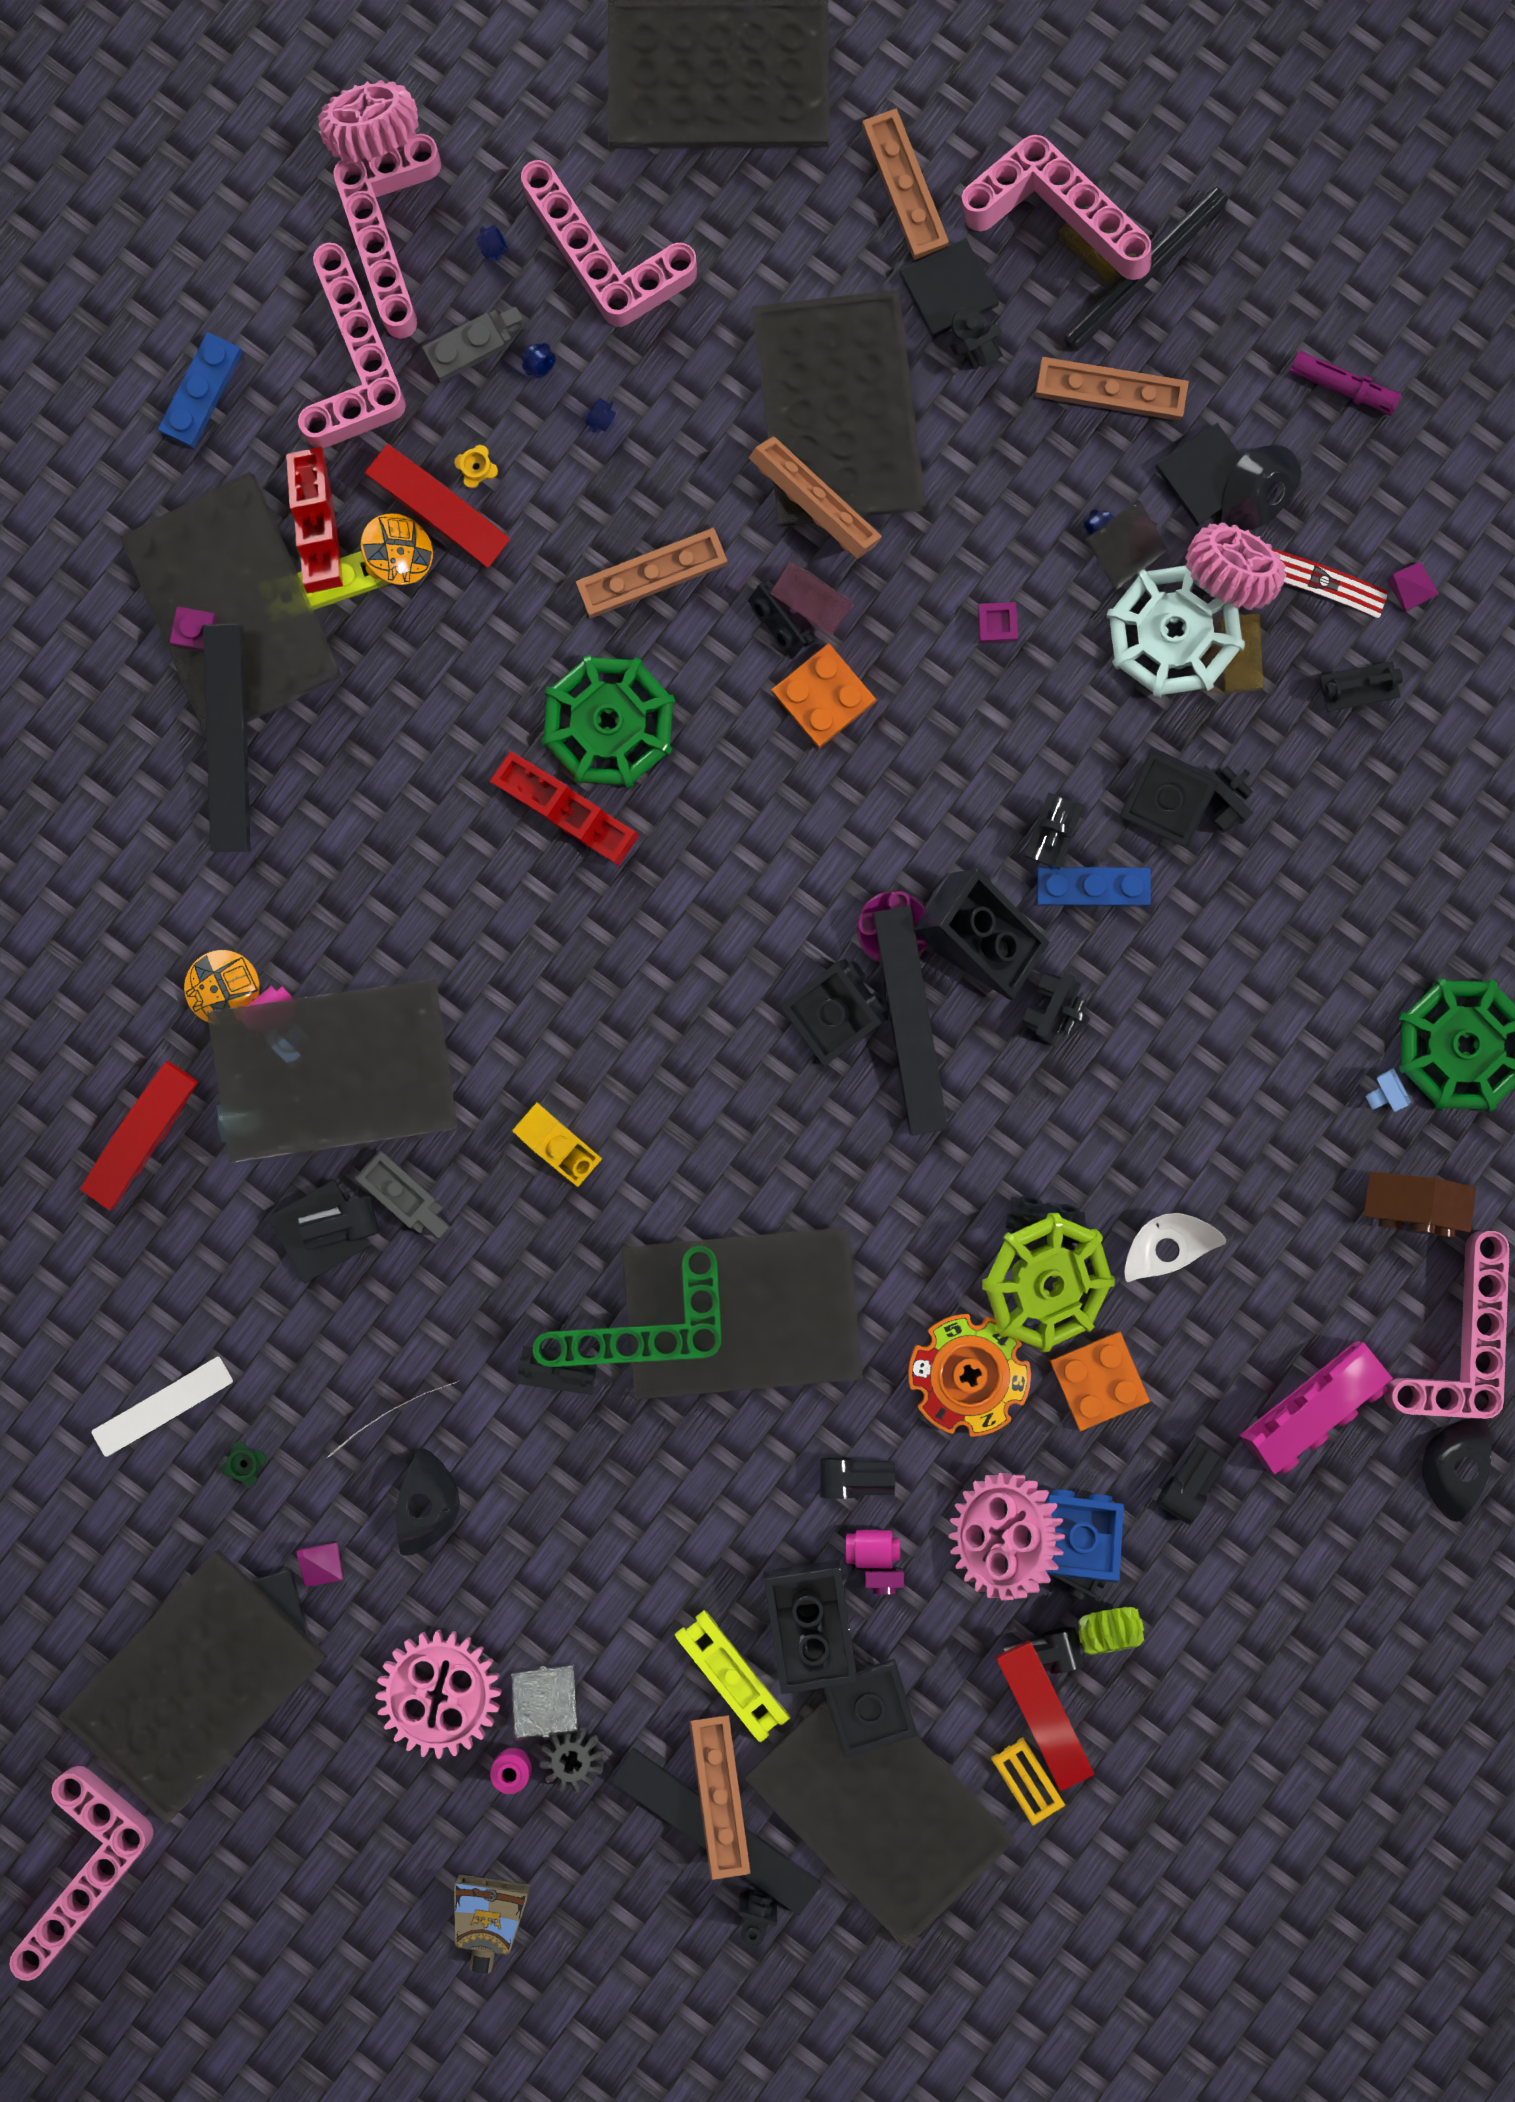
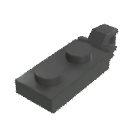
M516 307L499 315L494 310L422 346L439 381L444 382L505 350V345L512 341L510 334L525 327Z
M379 1150L355 1177L362 1186L409 1228H414L420 1234L427 1228L437 1238L443 1239L452 1229L451 1226L437 1215L443 1209L437 1203L438 1200L383 1151Z

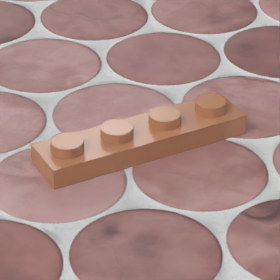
M897 108L863 120L862 129L913 260L948 247V238Z
M1042 357L1035 397L1181 421L1184 414L1189 381Z
M774 436L755 447L749 456V459L758 466L759 471L763 475L772 479L791 501L800 505L818 526L828 531L846 552L851 553L857 559L873 549L882 538L873 527Z
M711 528L575 582L591 619L727 566L728 561L715 529Z
M729 1715L689 1721L710 1879L751 1874Z

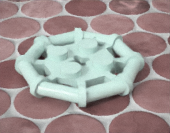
M1186 565L1146 571L1145 569L1139 571L1137 579L1115 607L1108 609L1106 616L1110 620L1114 651L1112 663L1115 669H1122L1152 691L1154 697L1158 698L1165 694L1199 689L1209 691L1214 688L1213 683L1238 651L1244 650L1245 641L1242 640L1238 608H1235L1229 602L1222 603V600L1216 596H1212L1215 599L1207 604L1193 594L1191 591L1194 584L1199 586L1200 582L1190 577L1191 571L1186 568ZM1183 581L1182 589L1176 590L1173 593L1159 592L1156 586ZM1203 589L1205 592L1211 595V593L1207 589ZM1146 591L1151 597L1149 602L1139 614L1131 612L1130 610ZM1223 610L1226 634L1214 633L1213 613ZM1178 621H1182L1184 623L1182 627L1184 634L1181 637L1177 635L1173 638L1169 637V630L1166 625L1169 622L1176 624ZM1125 625H1137L1139 644L1128 649ZM1212 643L1223 647L1208 667L1205 668L1200 659ZM1142 654H1145L1160 665L1157 676L1135 660ZM1192 665L1196 674L1167 679L1170 668L1182 669Z

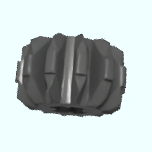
M568 1726L563 1730L564 1739L557 1732L553 1731L549 1736L553 1745L543 1744L541 1747V1752L548 1756V1758L540 1761V1768H552L545 1780L550 1783L557 1777L561 1779L558 1785V1790L561 1792L565 1790L567 1782L572 1783L574 1793L580 1792V1779L591 1787L595 1783L591 1773L601 1774L604 1767L596 1762V1760L602 1759L605 1751L604 1749H592L599 1740L597 1735L591 1736L587 1741L583 1739L586 1727L581 1726L577 1736H573L571 1726ZM570 1751H575L578 1753L577 1760L582 1763L579 1765L576 1761L574 1767L568 1766L566 1764L567 1757L562 1754L565 1753L568 1756Z

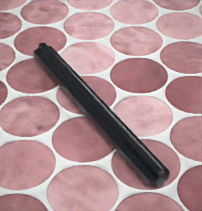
M1213 187L1151 249V267L1146 276L1136 280L1127 279L1123 276L1065 333L1063 339L1065 344L1076 352L1089 341L1226 205L1228 201L1226 193L1219 187Z

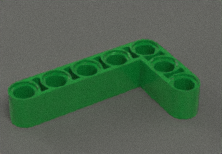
M696 1246L688 1250L683 1257L685 1323L551 1331L540 1335L533 1344L534 1358L543 1366L559 1367L695 1359L714 1355L722 1342L718 1262L716 1255L707 1247ZM697 1252H704L711 1260V1267L705 1274H696L690 1269V1258ZM703 1290L711 1294L713 1306L708 1312L701 1313L692 1307V1296L697 1291ZM708 1329L714 1334L715 1345L712 1349L702 1351L694 1345V1335L698 1330ZM668 1331L676 1337L677 1346L673 1352L663 1353L656 1347V1337L660 1332ZM628 1333L636 1337L639 1345L635 1354L624 1355L620 1352L617 1343L621 1335ZM585 1336H593L599 1341L600 1351L595 1357H586L580 1351V1342ZM547 1338H554L561 1344V1354L555 1360H550L542 1354V1344Z

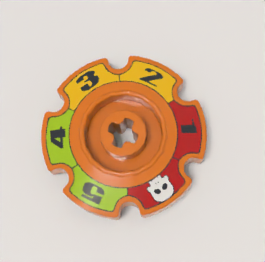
M958 1314L944 1318L927 1330L931 1337L930 1344L925 1347L915 1345L908 1365L909 1387L912 1390L919 1389L923 1392V1399L917 1404V1407L932 1424L945 1432L953 1434L957 1426L965 1425L971 1437L993 1433L1011 1421V1417L1008 1415L1009 1406L1014 1403L1022 1406L1027 1399L1031 1382L1030 1363L1016 1358V1350L1021 1347L1022 1343L1009 1336L1001 1337L995 1330L997 1324L995 1319L984 1317L981 1324L973 1325L969 1314ZM966 1365L973 1370L978 1369L979 1374L974 1376L975 1383L972 1385L966 1380L960 1381L959 1376L964 1374L963 1367Z

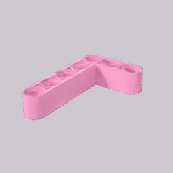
M416 134L408 139V144L398 146L396 152H388L384 154L383 158L378 156L372 158L371 161L361 159L359 162H354L352 159L348 161L339 160L333 171L380 317L387 332L399 339L407 338L413 334L417 327V317L376 197L428 181L437 176L441 169V159L436 143L430 136L425 134ZM426 152L431 154L430 158L424 162L414 160L420 153ZM386 164L396 165V168L390 173L380 172V169ZM357 175L361 177L359 182L354 185L345 184V181L350 176ZM363 209L372 210V214L368 218H356L359 211ZM374 243L384 245L383 249L378 253L367 252L368 248ZM385 277L395 278V282L390 287L383 288L378 286L379 282ZM397 311L407 313L404 320L400 322L390 320L392 314Z
M1031 135L1024 138L963 191L964 219L967 226L972 230L985 231L991 228L1035 191L1122 276L1127 279L1136 280L1146 276L1150 271L1151 241L1147 234L1043 136ZM1034 158H1039V159H1041V160L1036 161V162L1029 161V160L1034 159ZM1004 182H1014L1010 185H1002ZM1056 182H1065L1063 185H1054ZM977 205H986L980 209L973 208ZM1083 205L1091 206V207L1088 208V209H1079V208H1078V207L1083 206ZM1106 229H1114V230H1116V231L1113 232V233H1104V232H1102V231H1104V230H1106ZM1131 253L1141 254V256L1135 258L1129 257L1127 255Z
M534 160L524 166L521 172V181L526 199L602 316L610 325L615 327L628 325L695 281L697 277L696 254L685 243H675L622 275L552 167L541 160ZM536 179L548 181L542 188L530 186ZM556 209H564L568 212L560 219L550 216ZM576 239H583L588 242L581 249L570 247V243ZM678 260H684L690 264L683 271L674 270L671 265ZM596 269H603L607 272V275L599 280L589 276ZM646 280H654L658 283V286L653 290H644L640 287L641 283ZM616 299H622L627 302V305L621 310H614L609 307V304Z
M325 243L319 246L314 252L313 261L362 385L312 404L302 410L298 419L299 428L308 443L315 448L332 446L395 421L402 416L406 407L404 396L346 253L342 247L335 243ZM337 260L341 262L336 270H325V266L330 261ZM350 293L355 295L352 302L348 304L338 303L339 298L344 294ZM358 327L368 328L366 335L361 338H353L351 336L354 329ZM372 360L382 362L380 368L376 371L369 372L365 370L367 363ZM387 393L395 395V400L391 404L386 406L378 404L382 395ZM358 407L361 409L360 414L356 418H344V413L349 408ZM320 420L326 422V427L321 432L312 433L309 431L314 422Z
M1478 1231L1470 1235L1466 1241L1460 1381L1413 1378L1394 1379L1386 1386L1388 1390L1384 1394L1385 1402L1394 1411L1412 1415L1487 1419L1495 1417L1502 1410L1505 1381L1509 1244L1501 1233L1496 1231ZM1486 1237L1494 1244V1252L1489 1258H1485L1480 1252V1244ZM1485 1275L1493 1283L1492 1291L1487 1296L1482 1295L1478 1287L1480 1279ZM1485 1313L1490 1317L1492 1325L1487 1333L1482 1334L1477 1328V1321ZM1482 1352L1487 1353L1490 1358V1365L1484 1372H1480L1475 1363L1477 1356ZM1409 1386L1413 1392L1412 1401L1410 1404L1402 1406L1398 1401V1392L1402 1387ZM1442 1388L1448 1389L1451 1395L1450 1403L1444 1408H1440L1436 1403V1395ZM1484 1390L1488 1395L1489 1401L1486 1408L1479 1411L1474 1404V1398L1479 1391Z
M83 1766L72 1767L59 1776L52 1785V1797L58 1806L103 1844L13 1952L9 1965L11 1972L20 1980L29 1981L35 1979L53 1962L153 1838L154 1831L149 1820L92 1771ZM67 1779H74L80 1784L81 1794L79 1796L73 1795L67 1790ZM96 1804H104L110 1810V1820H102L97 1816L95 1811ZM125 1829H133L139 1834L140 1843L138 1845H132L127 1842L124 1836ZM100 1859H107L112 1862L115 1868L114 1875L103 1873L99 1865ZM76 1889L83 1890L89 1895V1905L78 1903L75 1898ZM50 1920H57L62 1923L65 1930L64 1935L53 1933L50 1928ZM26 1950L33 1951L38 1955V1966L28 1963L25 1958Z

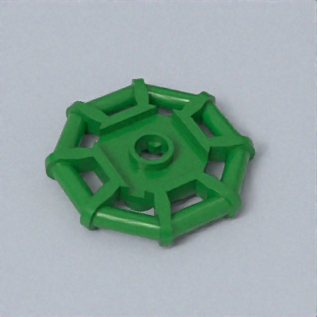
M590 654L583 656V661L552 687L548 686L544 692L547 699L544 737L541 738L543 747H548L574 777L573 782L579 785L585 782L626 785L627 788L634 786L633 782L665 755L669 756L673 749L670 746L673 705L676 704L674 695H669L644 667L643 660L637 657L634 660L591 657ZM598 672L625 675L622 683L609 684L599 681ZM588 676L591 682L589 687L576 698L567 694ZM635 680L640 683L653 699L645 703L639 699L630 688ZM561 705L571 707L570 728L559 730ZM658 711L655 737L645 733L646 713ZM605 712L608 715L616 713L618 715L615 720L617 726L613 729L609 727L602 729L599 726L602 722L601 713ZM571 738L577 741L586 752L581 762L563 742ZM641 742L647 745L650 749L629 766L625 756ZM594 758H601L603 760L617 759L619 770L591 767Z
M1445 978L1435 980V986L1410 1010L1400 1015L1399 1021L1402 1022L1401 1066L1398 1068L1401 1074L1405 1073L1434 1103V1108L1442 1111L1444 1108L1485 1109L1487 1112L1496 1110L1497 1104L1515 1088V1046L1514 1059L1506 1057V1050L1504 1051L1506 1034L1515 1032V1004L1497 987L1498 982L1489 979L1487 982L1446 981ZM1455 996H1478L1477 1007L1457 1006ZM1442 1001L1446 1011L1433 1024L1426 1019H1422ZM1491 1003L1510 1023L1503 1026L1488 1011ZM1417 1030L1427 1033L1425 1042L1427 1056L1418 1058ZM1460 1036L1463 1038L1473 1037L1475 1041L1471 1046L1475 1051L1472 1054L1467 1051L1463 1053L1459 1051L1460 1043L1458 1039ZM1431 1063L1446 1079L1442 1087L1440 1088L1421 1067ZM1500 1066L1509 1070V1072L1494 1087L1491 1088L1487 1079ZM1456 1082L1476 1083L1478 1094H1453Z

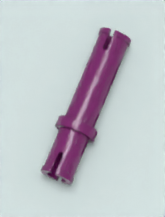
M1302 350L1298 351L1289 373L1306 378L1311 382L1353 399L1352 403L1358 406L1362 403L1389 416H1392L1402 395L1399 392L1372 382V377L1365 375L1363 378L1350 373L1345 369L1315 358Z

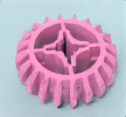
M379 80L375 84H370L367 81L365 85H354L353 89L348 91L342 90L340 96L330 98V104H325L322 107V113L318 116L319 128L321 130L319 133L323 143L326 144L333 157H340L342 161L350 159L354 162H359L361 159L371 161L372 158L378 156L383 158L384 154L388 152H396L398 146L408 144V139L416 135L415 130L419 127L417 107L414 99L411 98L410 92L406 91L405 86L396 85L395 82L385 84L383 80Z
M1220 523L1219 525L1209 524L1207 528H1202L1192 540L1185 557L1187 560L1186 568L1191 571L1190 577L1200 582L1199 587L1207 589L1211 593V597L1216 596L1220 598L1222 603H1232L1235 608H1239L1242 605L1247 610H1252L1254 607L1262 609L1265 605H1269L1280 592L1287 574L1284 571L1286 565L1280 561V554L1271 550V544H1265L1260 540V536L1256 537L1250 534L1249 529L1243 531L1237 525L1229 527L1225 523Z

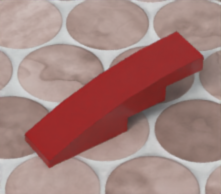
M389 444L384 446L364 472L366 476L417 518L427 522L453 545L457 544L485 568H489L510 540L506 534Z
M322 447L286 454L290 510L295 520L296 547L301 556L303 586L307 594L342 587L343 577L339 541L324 450Z
M512 751L508 753L490 780L493 785L617 866H620L640 836L630 827L605 813L602 808L572 791L563 782Z
M169 1060L166 1061L125 1117L80 1190L109 1211L116 1208L134 1177L142 1172L157 1145L165 1140L199 1081Z
M1027 1640L995 1656L1059 1790L1067 1789L1095 1775L1032 1642Z

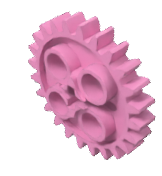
M999 1473V1475H986L985 1481H974L973 1487L975 1491L963 1492L967 1503L955 1504L956 1509L961 1513L960 1518L950 1519V1522L958 1527L957 1532L949 1534L950 1539L958 1541V1546L954 1547L950 1552L951 1554H960L962 1558L955 1567L956 1569H968L964 1581H976L975 1591H987V1598L1013 1600L1014 1598H1027V1593H1038L1040 1591L1038 1583H1049L1051 1581L1046 1570H1058L1059 1568L1052 1560L1053 1555H1063L1064 1553L1055 1546L1056 1541L1065 1539V1535L1055 1532V1527L1060 1525L1063 1519L1052 1518L1051 1515L1057 1508V1504H1045L1049 1492L1047 1490H1037L1038 1482L1025 1481L1024 1475ZM1005 1502H1006L1007 1508H1008L1006 1515H1005V1513H1004V1504H1005ZM1029 1530H1030L1031 1536H1032L1030 1543H1029L1028 1537H1027ZM982 1531H984L985 1535L984 1542L981 1537ZM1006 1558L1008 1560V1570L1005 1568Z
M437 1630L433 1641H430L426 1633L422 1632L419 1635L418 1646L410 1638L404 1642L407 1653L396 1648L392 1654L398 1663L386 1661L383 1668L390 1673V1676H380L377 1680L380 1685L387 1687L386 1690L376 1694V1699L386 1701V1705L379 1709L378 1715L389 1714L391 1718L385 1724L384 1729L396 1727L399 1730L394 1737L395 1742L403 1737L408 1738L407 1751H410L416 1744L421 1745V1757H425L429 1749L434 1748L437 1759H440L445 1747H448L451 1754L456 1756L459 1752L460 1742L468 1750L471 1749L473 1746L471 1735L482 1740L485 1732L480 1725L492 1727L494 1719L487 1712H498L500 1709L499 1704L491 1701V1698L497 1697L502 1693V1689L491 1687V1683L499 1678V1673L487 1672V1669L493 1663V1659L481 1661L479 1656L484 1648L480 1646L472 1652L469 1649L470 1637H467L462 1644L456 1643L457 1633L455 1631L451 1633L448 1640H443L441 1630ZM447 1660L450 1665L442 1689V1693L447 1696L438 1705L435 1726L429 1727L428 1721L435 1702V1694L430 1691H433L438 1685L443 1661ZM420 1661L430 1663L434 1668V1677L431 1679L420 1678L415 1670L416 1664ZM458 1670L467 1672L472 1679V1685L468 1688L457 1687L452 1679L453 1673ZM411 1699L421 1701L425 1707V1714L421 1717L410 1715L406 1708L407 1701ZM449 1708L458 1710L462 1715V1724L458 1726L447 1724L443 1717L444 1710Z

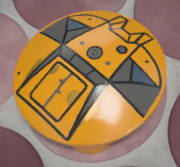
M384 514L374 518L363 531L361 552L366 563V571L372 578L382 579L396 585H407L420 581L428 572L433 559L432 544L425 530L411 518L400 514Z
M227 950L212 951L197 959L190 967L184 984L185 997L191 1010L202 1020L217 1025L232 1024L241 1020L240 1017L246 1013L245 1008L260 996L259 978L253 965L242 955Z

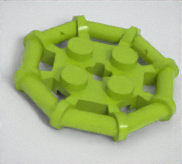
M1049 1213L1045 1219L1013 1234L1007 1232L1003 1237L1004 1243L988 1277L982 1281V1289L987 1292L997 1323L995 1326L996 1332L1001 1337L1009 1336L1037 1347L1039 1352H1049L1053 1346L1084 1331L1090 1333L1095 1328L1093 1325L1094 1320L1109 1288L1115 1285V1277L1110 1273L1102 1247V1234L1097 1229L1090 1230L1061 1218L1059 1213ZM1047 1235V1244L1029 1251L1024 1246ZM1063 1235L1079 1241V1244L1073 1251L1061 1246ZM1015 1254H1017L1021 1260L1017 1261L1012 1268V1280L1004 1279ZM1089 1256L1094 1270L1092 1275H1088L1084 1262ZM1048 1277H1057L1058 1281L1053 1283V1290L1051 1292L1044 1288V1283ZM1089 1288H1093L1081 1311L1082 1303L1079 1300L1083 1292L1087 1294ZM1013 1292L1017 1308L1009 1314L1003 1293ZM1070 1316L1074 1319L1054 1329L1055 1323ZM1028 1317L1040 1321L1037 1331L1022 1325Z

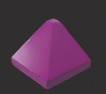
M1421 562L1392 574L1387 580L1405 612L1439 594Z
M338 1542L300 1548L296 1551L305 1587L344 1580Z

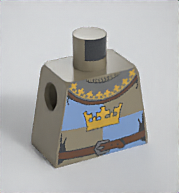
M459 1874L454 1886L455 1946L472 1950L469 1966L471 1971L491 1973L495 1953L510 1954L531 1885Z

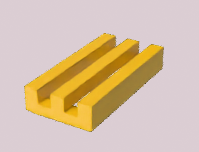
M1023 1737L1017 1740V1743L1006 1747L1000 1754H995L991 1757L1033 1826L1065 1806ZM1020 1751H1023L1054 1802L1050 1805L1046 1804L1016 1754ZM1010 1759L1041 1810L1036 1814L1003 1762Z

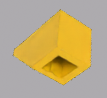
M537 1102L512 1130L535 1153L577 1187L602 1160L598 1154Z

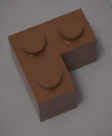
M1370 1171L1364 1217L1378 1219V1227L1401 1230L1402 1223L1412 1224V1231L1455 1238V1231L1471 1232L1476 1187L1439 1178Z

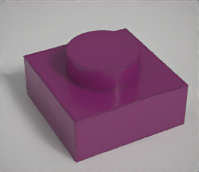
M1016 602L984 603L978 605L979 644L1017 642Z
M177 606L170 644L174 647L204 652L203 625H215L216 615L210 612Z
M864 1568L865 1588H873V1594H895L896 1588H904V1571L902 1568Z

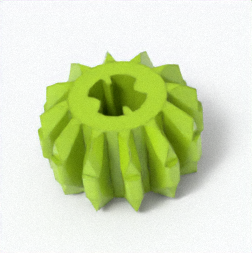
M1133 1607L1115 1608L1084 1615L1078 1621L1080 1643L1083 1645L1084 1652L1090 1655L1138 1647L1144 1641L1143 1621L1140 1619L1138 1609Z

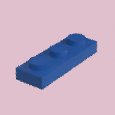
M209 332L206 333L158 428L162 435L194 450L243 353L240 347Z
M1053 867L1037 868V906L1149 907L1151 905V868L1061 867L1060 870Z

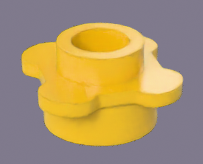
M477 445L475 448L469 449L464 454H459L455 458V467L462 471L464 484L468 488H476L479 482L487 478L494 479L497 476V466L490 462L488 457L489 451L483 445ZM479 464L480 467L479 469L474 470L473 465Z

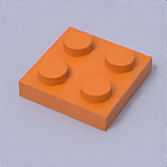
M829 643L772 689V694L818 749L876 703V698Z
M1120 1331L1049 1360L1079 1431H1083L1150 1402Z

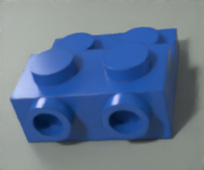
M1052 1490V1495H1048L1045 1504H1057V1508L1051 1515L1052 1518L1063 1519V1522L1055 1527V1532L1065 1535V1539L1056 1541L1055 1544L1056 1547L1064 1552L1063 1555H1053L1052 1560L1059 1567L1058 1570H1046L1047 1574L1113 1583L1119 1582L1124 1504L1113 1503L1112 1497L1107 1495L1092 1494L1089 1495V1499L1075 1498V1492Z

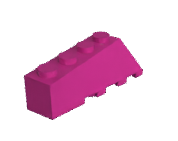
M1355 1341L1241 1433L1239 1437L1267 1472L1274 1475L1277 1472L1285 1474L1299 1463L1300 1460L1297 1456L1309 1447L1312 1451L1321 1446L1329 1438L1327 1432L1335 1425L1339 1424L1342 1427L1352 1421L1359 1413L1356 1408L1366 1400L1372 1403L1384 1395L1388 1390L1385 1385L1393 1378L1364 1342Z

